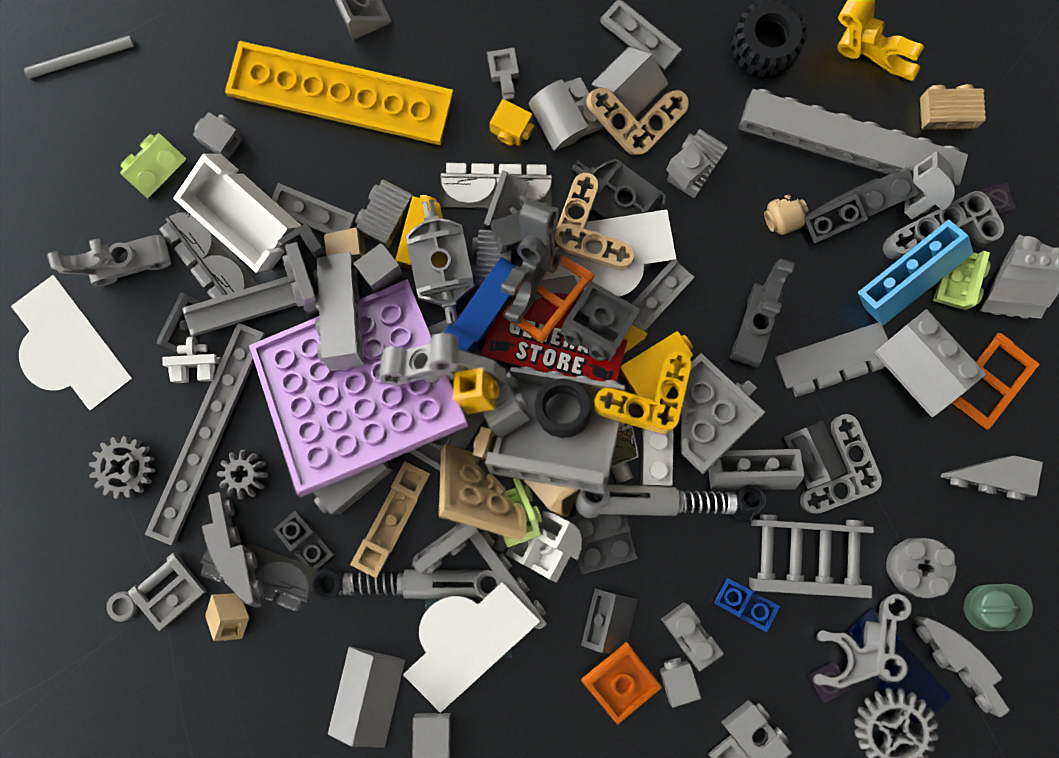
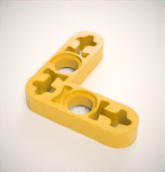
M682 351L671 352L666 357L662 365L654 400L613 388H604L597 393L593 401L595 411L599 415L656 433H669L679 421L691 370L690 357ZM678 360L680 361L679 366L683 368L677 372L676 378H671L675 366L670 363ZM664 386H674L678 391V397L676 399L667 398L663 393ZM608 396L613 404L620 405L622 400L625 401V404L622 407V412L618 413L620 406L611 405L607 409L604 407L605 403L600 400H604ZM629 405H640L643 409V416L640 418L632 417L628 411ZM665 406H668L670 408L666 417L671 422L664 426L661 424L662 420L657 417H660L665 410Z

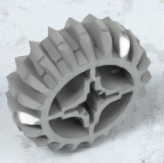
M887 688V696L884 697L881 696L879 691H875L874 695L877 700L874 702L870 698L865 699L868 709L864 707L858 708V712L862 717L855 718L856 726L860 727L855 730V735L861 739L858 742L860 748L867 749L866 756L868 758H928L925 750L934 751L935 747L930 741L938 740L937 733L933 731L938 728L936 720H932L934 716L932 709H925L927 706L925 700L920 699L916 701L917 696L913 692L909 693L905 698V692L901 688L897 690L896 695H893L891 688ZM897 708L890 715L882 714L886 710ZM911 712L919 718L920 728L918 735L913 732L912 728L908 727ZM874 723L879 726L880 730L884 731L882 745L872 737ZM899 725L901 726L902 730L895 729L893 733L891 732V727L898 728ZM902 743L910 744L906 747L896 749V747Z

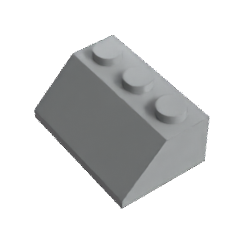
M927 309L874 352L931 417L942 411L986 375L980 366Z

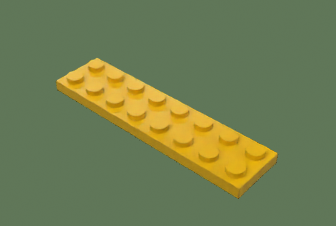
M243 41L238 43L225 90L226 95L229 97L441 145L454 94L452 89Z

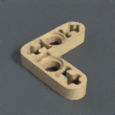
M601 87L591 91L586 100L587 107L626 152L631 155L647 152L686 112L689 105L685 93L679 90L671 91L665 94L638 122L607 88ZM603 95L605 97L603 101L604 105L608 109L614 106L615 110L609 112L608 115L605 117L604 113H607L608 110L603 105L599 107L596 106L595 103L598 101L596 96L599 97ZM677 98L679 100L677 103L678 108L665 113L663 110L668 109L672 105L671 99ZM616 114H621L625 119V126L621 130L616 129L612 123L613 117ZM653 115L659 116L662 120V127L658 131L653 130L650 126V119ZM644 133H647L648 135H650V136H645V137L640 141V145H641L642 147H636V148L633 147V144H634V142H635L634 139H633V137H634V138L640 137V136H642Z
M581 173L573 181L558 222L557 231L554 235L555 246L564 253L616 270H625L631 266L634 259V250L631 245L585 229L597 196L598 181L590 173ZM589 182L591 189H587L584 200L579 199L581 195V186L579 185ZM579 206L584 210V215L580 219H573L568 214L569 209ZM567 233H571L572 239L580 241V236H583L581 250L577 249L578 242L569 241L567 244H563V238L560 235L565 236ZM593 240L600 242L602 250L597 254L589 253L586 250L588 242ZM607 245L611 246L610 252L619 254L620 250H624L625 256L629 259L624 258L622 262H618L617 256L609 253L608 259L604 258Z

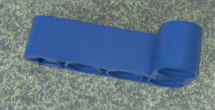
M503 257L495 264L455 324H450L443 332L458 338V350L473 354L512 298V295L501 292V285L516 266Z

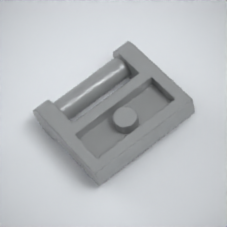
M175 552L166 558L167 562L139 586H133L128 591L130 597L158 631L167 627L207 592L187 568L183 559ZM175 570L179 576L154 598L149 600L146 594Z

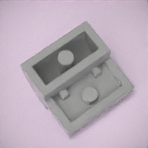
M581 77L565 83L562 79L539 91L528 103L554 151L574 144L580 137L604 128L587 107L586 100L589 92Z

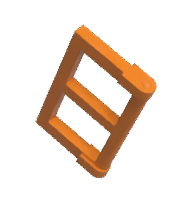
M562 255L559 265L580 277L581 280L565 300L539 285L536 293L558 307L542 330L525 319H522L520 324L510 321L540 343H544L553 328L595 277L592 272ZM514 300L510 303V305H509V306L506 308V310L502 313V316H503L504 318H505L506 311L512 306Z
M1001 333L995 335L976 363L986 373L982 379L1003 394L1002 399L988 417L961 396L952 402L953 405L965 412L986 430L991 428L1040 365ZM998 346L1026 366L1010 388L983 368Z

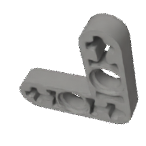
M845 414L836 417L830 427L848 474L804 491L800 497V504L807 513L818 514L874 493L881 486L882 479L860 424L852 415ZM841 420L844 423L851 424L848 434L850 438L857 437L858 441L844 444L843 441L849 438L846 432L839 431V427L842 425ZM853 446H858L863 451V458L859 462H854L849 457V450ZM868 464L869 468H863L866 476L873 477V481L870 482V488L868 485L861 484L864 474L862 470L855 471L854 467ZM839 482L845 484L848 488V494L843 499H838L833 492L834 486ZM827 493L829 499L818 502L817 509L815 506L808 505V501L811 500L810 494L822 496Z

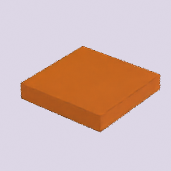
M627 642L581 679L617 725L663 688Z

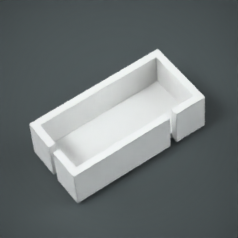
M203 154L173 199L256 273L272 270L285 252L277 241L302 225L244 174H237L239 170L222 154Z

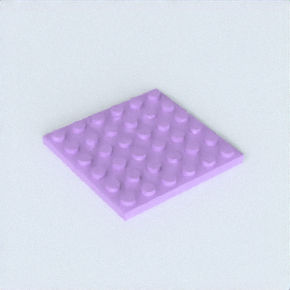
M408 280L360 299L364 366L329 371L325 363L320 362L317 354V345L321 344V337L316 329V319H319V316L249 345L296 492L300 497L468 426L460 405L453 400L454 390L447 375H442L435 382H427L421 379L401 385H389L380 380L381 358L384 348L395 346L407 350L431 343L430 332Z

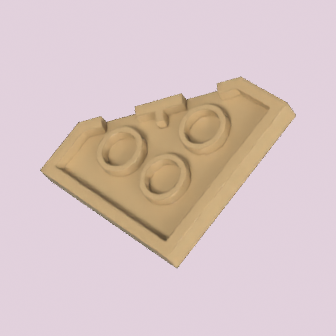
M445 444L441 450L439 517L522 541L527 534L525 509L519 503L513 504L504 494L506 489L492 474L487 475L477 465L480 460L472 455V452Z

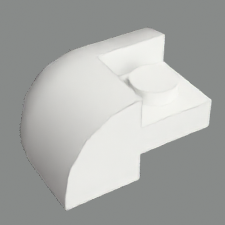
M542 511V514H540L542 522L538 524L540 536L509 547L506 555L557 583L570 556L578 560L582 538L579 529L574 524L551 512Z

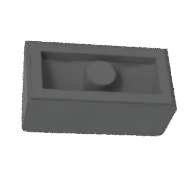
M180 293L156 343L177 352L178 345H186V340L191 335L182 309L201 301L185 293Z

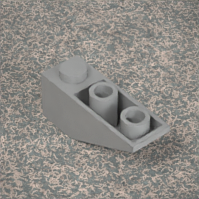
M1007 456L941 474V478L951 480L950 485L968 488V485L971 484L979 486L978 491L996 494L997 491L1007 493V498L1025 501V497L1037 496L1043 462L1018 456Z

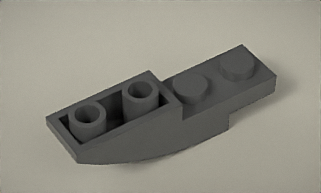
M905 167L881 179L875 178L827 202L805 216V223L813 242L816 243L868 220L867 217L916 196L919 192L913 183L910 169Z

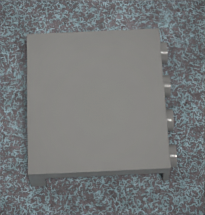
M511 367L510 372L519 385L515 390L517 394L521 393L529 405V408L525 411L530 420L525 422L524 425H520L519 428H515L514 431H510L509 434H505L504 437L497 435L493 453L488 452L485 461L490 474L605 494L621 422L599 415L594 409L593 401L600 390L613 388L626 392L625 385H621L613 380L595 381L581 375L576 377L564 376L557 371L545 373L538 372L530 367ZM562 378L574 380L582 385L589 394L591 404V416L587 426L582 432L567 438L551 436L544 431L537 421L534 405L537 393L545 384ZM556 394L548 400L546 414L555 423H570L580 413V402L572 394ZM608 396L604 400H600L605 403L604 407L607 409L611 405H616L610 402L611 398ZM622 400L620 405H616L620 406L618 413L622 412V407L625 404L624 400Z

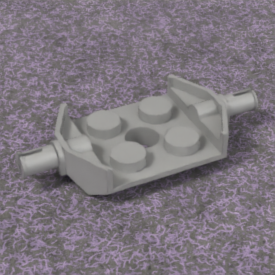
M429 200L431 211H429L427 201L422 202L425 213L424 221L406 235L419 300L442 306L445 310L447 325L452 324L450 315L452 313L455 324L458 319L457 303L475 289L463 228L459 223L439 218L436 215L434 200ZM438 253L445 254L448 257L447 264L443 268L433 266L432 258Z

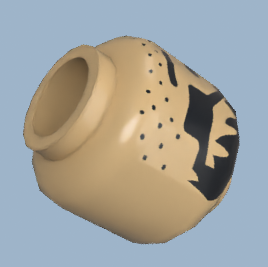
M788 194L769 202L767 211L764 212V217L768 228L772 232L776 231L778 234L784 235L802 228L805 225V216L809 214V211L803 199L799 200L795 195Z

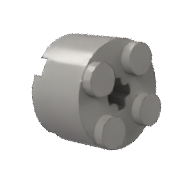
M908 538L895 545L887 557L886 569L888 576L898 590L908 595L933 598L946 594L955 579L956 564L953 552L939 541L933 539ZM918 564L923 565V571L918 569Z

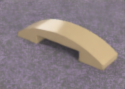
M404 461L391 486L390 493L368 535L363 539L350 564L351 566L375 578L378 577L401 536L429 479L430 473Z

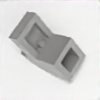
M936 151L913 167V183L918 187L919 194L905 200L904 213L911 219L920 214L927 213L935 204L944 211L953 201L955 194L953 168Z

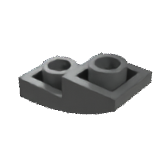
M294 511L273 529L290 552L295 553L312 575H315L336 557L324 540L297 511Z

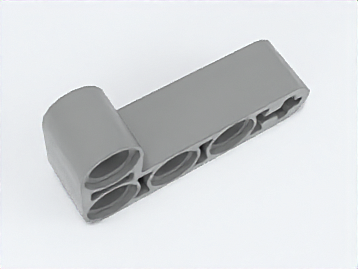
M974 191L952 202L944 211L938 209L897 230L885 240L883 251L888 258L899 260L926 238L921 235L919 227L925 228L928 235H930L946 222L944 215H948L959 228L963 227L965 233L969 235L970 241L979 247L987 246L999 239L1004 233V224L988 196L983 192ZM968 202L976 207V212L969 208ZM982 226L989 230L990 237L983 233ZM906 238L909 241V243H907L904 246L898 247L896 245V243H900Z

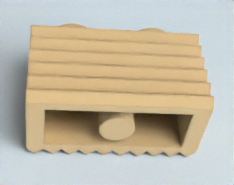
M969 84L958 86L956 89H946L945 85L931 86L920 97L922 129L977 128L986 119L984 89H974L973 85Z

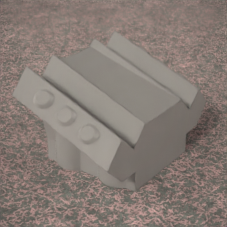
M1019 234L1001 263L994 282L979 311L990 312L994 315L1005 314L1009 317L1020 316V318L1026 319L1029 317L1041 319L1046 308L1050 307L1059 294V248H1052L1042 244L1035 237H1025Z

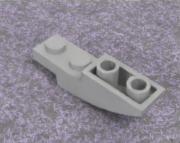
M220 492L208 495L213 523L202 526L210 555L230 588L248 605L259 607L261 606L259 598L263 596L260 581L255 579L254 569L257 568V561L253 551L250 552V549L243 545L237 546L240 543V535L237 527H233L231 517L235 515L234 505L231 499H228Z
M921 616L913 619L918 626L916 632L925 643L929 642L935 651L932 653V656L937 664L943 669L946 668L958 672L962 681L969 688L972 687L977 694L975 700L985 713L989 712L1002 717L1010 711L993 686L1003 678L975 646L943 624Z

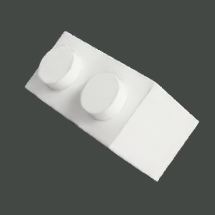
M642 428L640 486H672L673 430L669 433L661 434Z

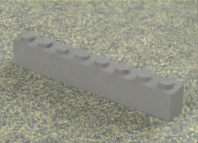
M765 89L752 90L739 129L888 175L908 167L913 177V167L938 151L953 168L955 189L960 186L968 154L960 152L956 147H943L933 144V141L927 138L907 136L901 130L880 128L877 123L857 121L852 116L844 113L834 114L818 105L808 106L801 104L792 97L781 98Z

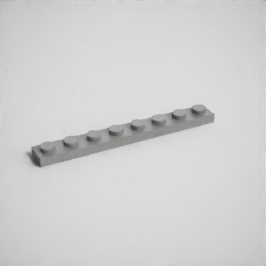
M237 323L145 535L166 544L175 545L254 364L249 345L265 339V333Z

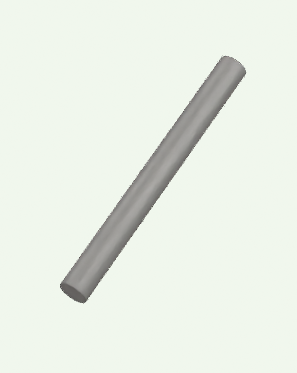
M126 36L26 67L24 72L27 78L30 79L133 47L134 42L131 36Z

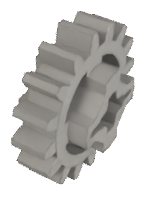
M123 436L121 441L119 438L112 437L111 445L102 442L100 446L103 451H94L92 453L97 458V461L89 463V466L95 468V472L89 475L90 478H98L99 480L94 487L104 488L103 495L110 496L113 494L116 499H122L123 495L126 498L134 497L133 490L138 493L144 492L142 484H151L152 482L147 477L148 473L155 472V469L149 467V463L155 461L154 457H146L150 450L149 447L144 446L140 448V440L134 439L131 442V438ZM127 448L132 452L123 455L118 450ZM121 480L127 486L118 487L113 483Z

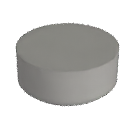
M126 591L112 595L107 603V612L115 621L130 620L139 610L138 605Z

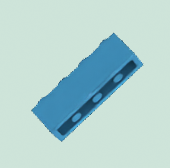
M948 219L858 292L865 310L882 326L973 255L969 235Z

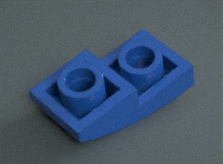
M729 578L726 579L714 602L719 607L765 632H768L780 608L779 605Z

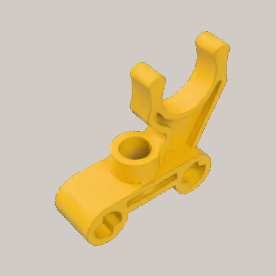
M847 0L838 16L841 24L847 27L837 46L838 51L852 59L859 58L862 53L891 74L913 81L921 67L918 64L903 60L897 54L917 61L924 49L923 44L902 36L884 37L882 32L885 21L874 18L875 0Z

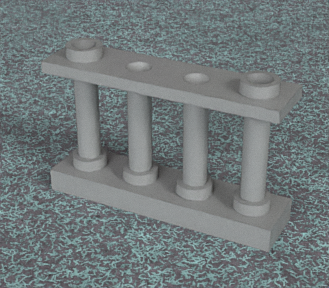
M760 514V520H751V526H762L761 573L758 572V578L749 577L750 590L872 598V586L862 585V579H859L861 532L873 533L874 527H864V521L846 520V525L777 521L778 515ZM774 527L791 528L790 574H787L786 580L775 579V574L773 573ZM803 529L820 530L819 576L815 577V581H804V575H801ZM832 531L849 532L847 578H844V583H833V577H830Z

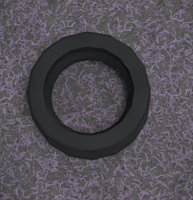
M565 378L552 380L545 384L537 393L534 404L537 421L542 429L551 436L559 438L573 437L582 432L589 423L591 416L589 394L576 381ZM556 394H572L580 402L581 409L578 417L570 423L564 424L555 423L550 420L546 414L548 400Z

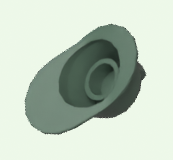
M985 584L976 586L968 592L964 599L963 610L970 624L979 630L1013 631L1021 629L1028 623L1032 616L1033 605L1031 597L1026 590L1018 585Z

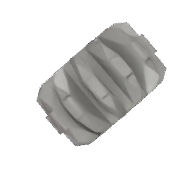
M241 450L239 457L233 452L229 454L231 463L225 460L221 461L220 464L226 470L225 472H217V476L225 477V480L219 486L221 488L229 487L227 490L228 496H234L237 493L238 499H245L247 493L251 497L257 495L255 487L264 489V483L259 480L260 477L267 478L268 473L260 472L266 466V463L264 461L257 462L258 454L252 453L248 457V452ZM248 471L247 477L238 478V472Z

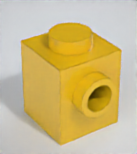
M502 99L490 121V132L498 135L497 138L507 145L514 143L520 146L523 139L528 140L535 127L532 124V113Z
M483 368L455 372L453 400L468 414L495 410L496 398L499 396V387L497 382Z

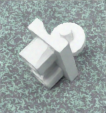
M194 336L187 338L186 345L177 346L178 354L187 353V356L163 357V366L169 368L170 381L173 383L189 382V368L196 367L198 381L207 382L213 380L222 357H216L215 354L199 355V353L207 352V344H198Z

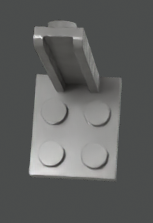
M297 242L285 245L287 255L282 256L287 277L184 307L182 310L191 337L296 305L304 307L306 316L316 314L315 296Z
M459 523L414 556L413 566L420 574L424 570L430 573L443 563L441 561L443 556L449 552L455 555L467 545L465 543L466 539L470 538L500 581L540 620L535 628L541 629L547 625L543 618L547 614L537 599L532 602L526 593L530 589L520 576L516 579L509 571L513 566L503 552L497 555L492 545L495 544V541L487 530L481 532L477 527Z

